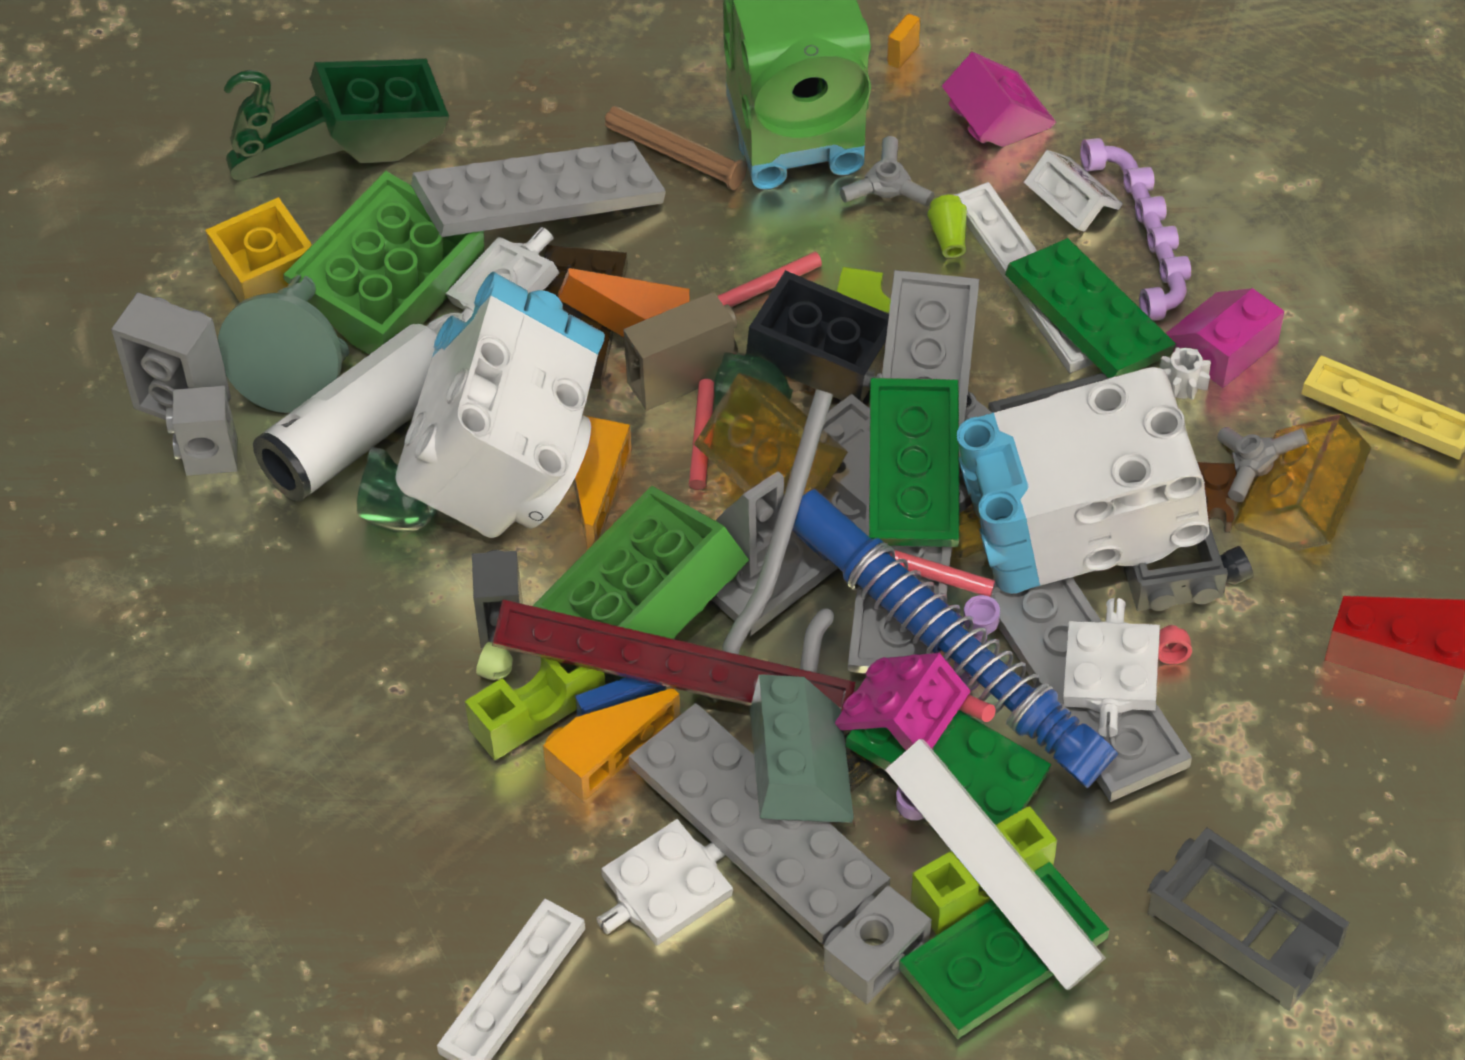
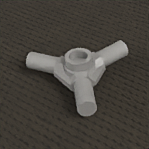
M887 136L883 139L881 160L877 161L868 171L865 179L840 187L839 189L841 198L845 203L872 193L883 198L904 195L926 207L933 200L934 192L911 181L909 174L902 164L897 161L898 139L893 136Z
M1229 427L1222 428L1217 436L1218 441L1234 451L1233 458L1237 471L1228 496L1237 502L1244 501L1253 479L1256 476H1263L1270 472L1274 466V461L1279 455L1309 444L1304 428L1275 439L1259 437L1256 434L1242 437Z

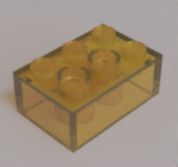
M738 373L694 445L745 492L779 471L784 476L785 494L808 416L773 385ZM824 430L821 433L803 495L813 489L822 494L848 453L844 447Z

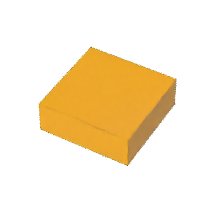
M908 13L889 34L888 65L900 69L918 48L920 38L919 17Z

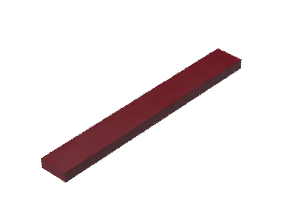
M504 599L501 602L492 646L747 706L752 704L759 674L805 677L840 707L841 712L844 710L843 704L846 699L854 693L856 682Z

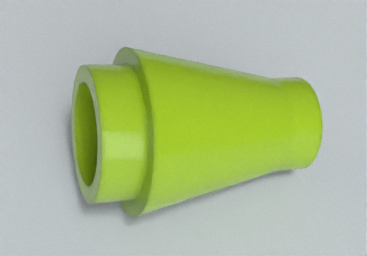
M942 195L933 199L930 203L927 217L941 246L942 255L947 258L960 257L966 252L967 207L962 203L961 198L956 195Z

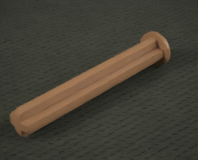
M613 106L605 115L604 119L606 120L605 125L607 128L725 182L730 190H736L746 176L747 162L742 159L734 161L617 106Z

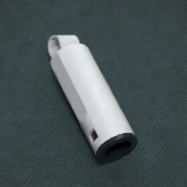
M445 314L436 318L427 326L422 324L409 325L256 437L253 442V451L259 466L271 483L286 497L294 501H302L412 419L433 356L436 337L444 322L453 315L465 322L462 314Z

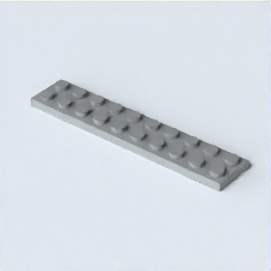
M894 270L882 378L957 379L960 426L965 421L980 279ZM868 490V499H867L866 516H865V524H864V533L867 534L868 536H869V490ZM891 546L894 550L950 567L952 547ZM921 577L922 583L930 581L934 584L935 594L944 593L947 595V584ZM863 589L857 590L848 671L866 673L872 663L883 657L891 658L926 654L928 649L926 645L922 642L913 644L915 636L909 630L900 632L901 624L896 618L892 621H887L889 612L883 607L874 609L876 601L871 596L861 598Z

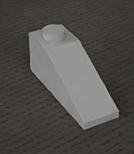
M779 471L744 493L716 519V522L725 526L749 559L741 568L749 578H752L762 570L784 497V476Z

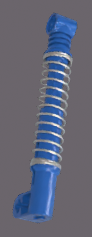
M813 489L802 496L792 529L796 536L824 561L829 559L843 572V579L848 583V587H852V590L862 588L861 598L871 596L876 601L874 609L885 608L889 612L887 621H892L896 618L901 624L900 632L909 630L915 636L913 644L922 642L928 647L926 654L943 651L945 653L943 657L948 663L951 660L957 663L959 666L955 672L958 676H961L966 671L972 677L966 685L969 690L977 683L985 688L979 697L980 700L985 701L992 694L999 700L994 706L995 713H998L1004 706L1011 711L1010 716L1006 720V725H1009V728H1012L1019 736L1028 735L1031 739L1038 737L1036 743L1041 747L1046 745L1045 751L1048 754L1055 752L1053 758L1078 782L1089 788L1119 753L1087 724L1082 723L1078 726L1080 719L1076 716L1069 718L1071 712L1067 708L1061 710L1062 704L1058 701V693L1053 687H1049L1047 683L1039 686V675L1032 674L1024 678L1026 663L1019 662L1011 666L1013 661L1012 651H1004L998 654L1000 649L999 640L992 639L985 642L987 636L986 629L981 627L972 630L973 617H961L960 606L956 604L949 606L947 604V595L944 593L935 594L932 582L922 583L920 571L913 570L909 572L907 560H895V550L888 543L883 542L879 538L871 539L817 490ZM965 620H970L969 627L966 630L963 625ZM981 631L983 632L982 639L978 641L973 635ZM996 643L994 653L986 648V646ZM1004 655H1009L1007 665L999 658H1001ZM1022 666L1023 669L1019 676L1013 670ZM1036 678L1035 685L1032 688L1027 681Z

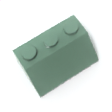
M760 674L758 676L750 708L759 816L760 819L852 823L854 816L844 730H840L835 724V721L841 714V708L805 677Z

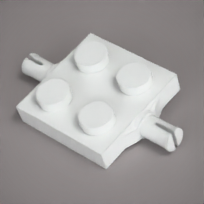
M540 227L527 243H512L498 237L445 293L453 305L464 310L461 314L465 322L472 316L477 292L491 272H496L523 287L528 293L538 290L543 291L559 274L554 262L539 256V253L553 240L552 234L547 229Z
M1114 598L1107 601L1106 622L1069 621L1063 694L1064 707H1084L1100 712L1098 733L1104 737L1107 736L1108 721L1109 737L1117 735L1118 713L1129 710L1156 711L1160 625L1129 624L1124 622L1126 603L1117 598L1116 613H1114Z
M676 819L602 868L601 876L614 891L618 904L601 916L596 917L598 925L608 935L612 930L630 920L641 927L653 943L658 946L732 896L733 887L718 870L716 861L726 855L712 842L704 847L701 843L694 840L680 821Z

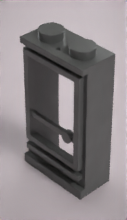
M1210 524L1209 535L1205 540L1196 544L1201 563L1148 570L1146 562L1139 563L1138 566H1123L1137 611L1148 609L1162 611L1173 605L1192 602L1207 604L1217 598H1223L1228 572L1223 566Z
M1206 827L1196 840L1188 838L1176 854V863L1169 872L1161 870L1152 880L1147 890V893L1151 895L1148 915L1152 918L1156 916L1278 999L1280 1001L1279 1005L1290 1011L1342 947L1350 922ZM1210 869L1269 908L1242 942L1183 902ZM1277 913L1295 925L1296 928L1272 958L1267 960L1251 949L1249 945Z

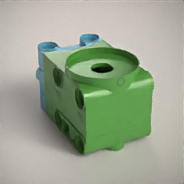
M723 0L726 95L739 135V150L745 156L753 185L763 190L772 189L781 185L786 180L787 169L828 162L831 171L840 176L853 174L860 170L865 161L866 110L868 109V99L871 91V82L868 75V57L871 52L869 29L865 18L862 17L857 0Z

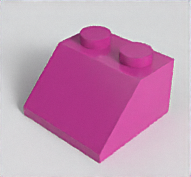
M973 51L942 85V88L951 98L948 102L950 107L957 114L966 118L970 124L968 131L981 143L989 141L1005 147L1048 130L1056 124L1054 118L1017 71Z
M1253 288L1216 292L1167 331L1166 334L1176 343L1175 348L1197 349L1203 360H1210V379L1224 388L1278 344L1285 311Z

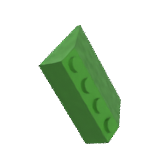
M385 171L283 276L288 284L297 275H301L299 283L303 280L304 276L312 279L316 291L314 296L307 302L316 307L351 344L370 355L409 325L423 324L448 298L445 293L485 252L484 231L441 237L412 186Z
M651 485L533 606L675 639L676 635L706 607L707 603L728 582L735 578L738 571L749 559L724 525ZM607 673L616 680L626 678L623 676Z

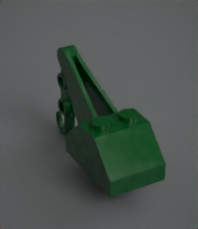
M427 58L314 62L310 81L315 95L274 123L275 108L270 95L271 81L266 74L258 70L241 71L233 75L224 87L225 93H231L238 84L245 82L255 84L254 92L245 98L238 108L230 137L233 150L226 156L230 174L235 180L249 179L268 171L346 150L359 163L399 161L443 134L449 119V114Z

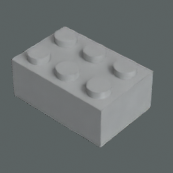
M137 292L111 329L133 408L166 420V408L173 407V390L225 386L228 400L230 401L231 394L213 319L200 311H190L173 305L163 298H153Z

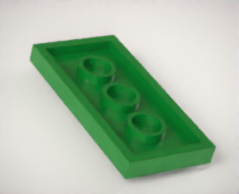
M1069 238L1008 264L1005 276L1109 379L1138 371L1160 361L1162 356L1169 357L1172 355L1176 343Z
M871 378L869 537L871 539L879 538L883 542L888 543L889 546L958 547L959 446L957 430L959 428V387L957 379Z
M960 710L957 711L932 748L995 825L1027 806L1049 773L1052 765ZM887 727L852 730L847 736L845 743L847 748L884 770L906 751Z
M1050 862L1035 871V874L1095 946L1108 939L1110 929ZM990 900L899 960V970L957 1039L1054 975L993 900Z

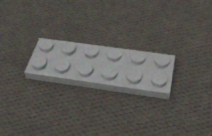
M633 141L413 172L411 182L413 190L441 237L661 204L666 190Z
M1073 577L1012 594L1003 592L995 583L991 598L996 600L1000 607L998 627L1020 662L1026 663L1027 673L1029 675H1039V686L1047 683L1049 687H1053L1058 693V701L1062 704L1061 710L1067 708L1071 712L1069 718L1076 716L1080 719L1078 726L1085 723L1098 733L1100 712L1084 707H1064L1063 694L1069 621L1102 622ZM1032 678L1034 684L1036 682V678ZM1157 704L1156 711L1129 710L1118 713V733L1116 736L1109 737V721L1107 722V736L1101 737L1119 754L1099 775L1096 781L1111 802L1189 768L1192 757Z
M697 703L629 755V766L821 944L825 943L827 937L834 929L839 926H845L855 917L857 909L868 896L874 895L876 897L888 885L890 886V877L829 822L760 819L754 755Z

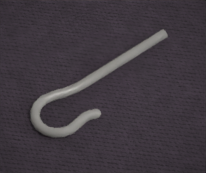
M817 389L815 391L759 579L745 609L736 618L723 642L722 651L735 654L740 653L744 640L751 628L759 620L773 593L833 397L831 393ZM828 608L821 609L806 629L799 669L817 673L822 638L834 620V614Z

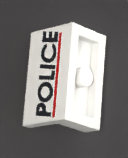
M1046 150L1024 181L1028 187L1077 230L1084 232L1103 206L1119 210L1123 205L1118 198L1072 158Z

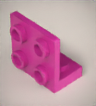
M940 653L913 654L891 658L883 657L870 665L866 672L867 677L858 690L846 699L843 704L844 710L835 721V724L840 730L887 727L906 751L919 739L925 740L932 749L971 691Z

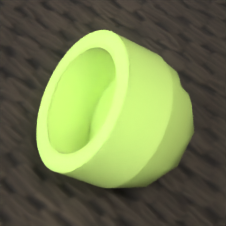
M487 642L479 657L476 674L489 680L506 678L511 673L513 661L509 650L494 647L492 642Z

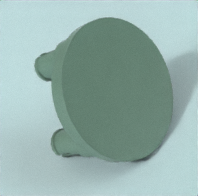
M301 275L294 276L286 288L280 289L277 293L260 294L245 299L228 314L219 331L218 344L227 378L248 400L272 411L290 413L340 376L342 362L349 355L347 343L337 336L328 319L316 307L307 302L314 296L316 291L313 280L308 276H304L300 283Z

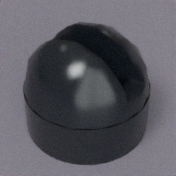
M1240 546L1227 550L1220 555L1223 566L1228 572L1227 583L1238 584L1254 577L1251 564Z

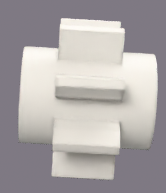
M1176 347L1171 358L1162 356L1160 368L1165 370L1174 397L1180 399L1190 398L1192 400L1198 388L1205 391L1208 390L1211 362L1210 360H1203L1197 349H1180Z

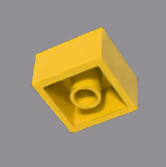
M279 197L205 230L212 262L240 303L252 296L277 293L280 289L286 288L289 284L284 280L283 274L312 246Z

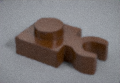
M1198 462L1204 479L1208 521L1212 518L1222 520L1224 532L1230 533L1234 520L1232 508H1236L1238 503L1228 496L1230 487L1237 475L1235 464Z

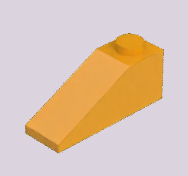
M586 416L591 422V435L584 459L573 480L586 546L589 549L602 535L628 463L632 446L629 424Z
M674 688L578 716L564 728L559 727L555 729L543 745L546 770L585 802L629 763V755L681 715L679 692Z

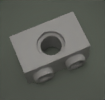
M214 386L173 390V407L166 408V425L168 433H175L173 434L175 459H182L186 476L238 472V437L226 387Z
M888 885L876 897L874 895L868 896L857 909L855 918L845 928L839 926L827 937L824 943V970L867 1005L900 972L899 960L930 940L931 918ZM870 938H877L884 943L874 946L864 941Z

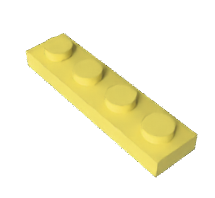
M1320 355L1303 384L1301 394L1455 459L1459 460L1465 450V414Z

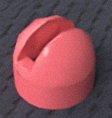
M1168 625L1160 630L1158 659L1166 664H1179L1189 659L1192 654V646L1187 631L1178 628L1176 625Z

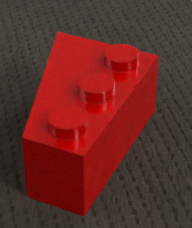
M1343 596L1324 661L1456 700L1465 674V600Z

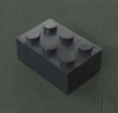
M785 270L749 326L745 359L817 390L831 393L833 397L844 400L852 394L863 402L870 390L871 378L877 377V374L883 368L889 313Z

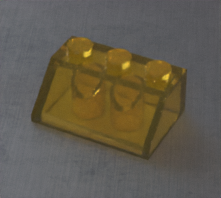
M1342 413L1276 430L1273 439L1304 428L1309 444L1279 455L1274 461V466L1270 472L1254 478L1233 523V526L1238 531L1295 551L1330 544L1372 448Z

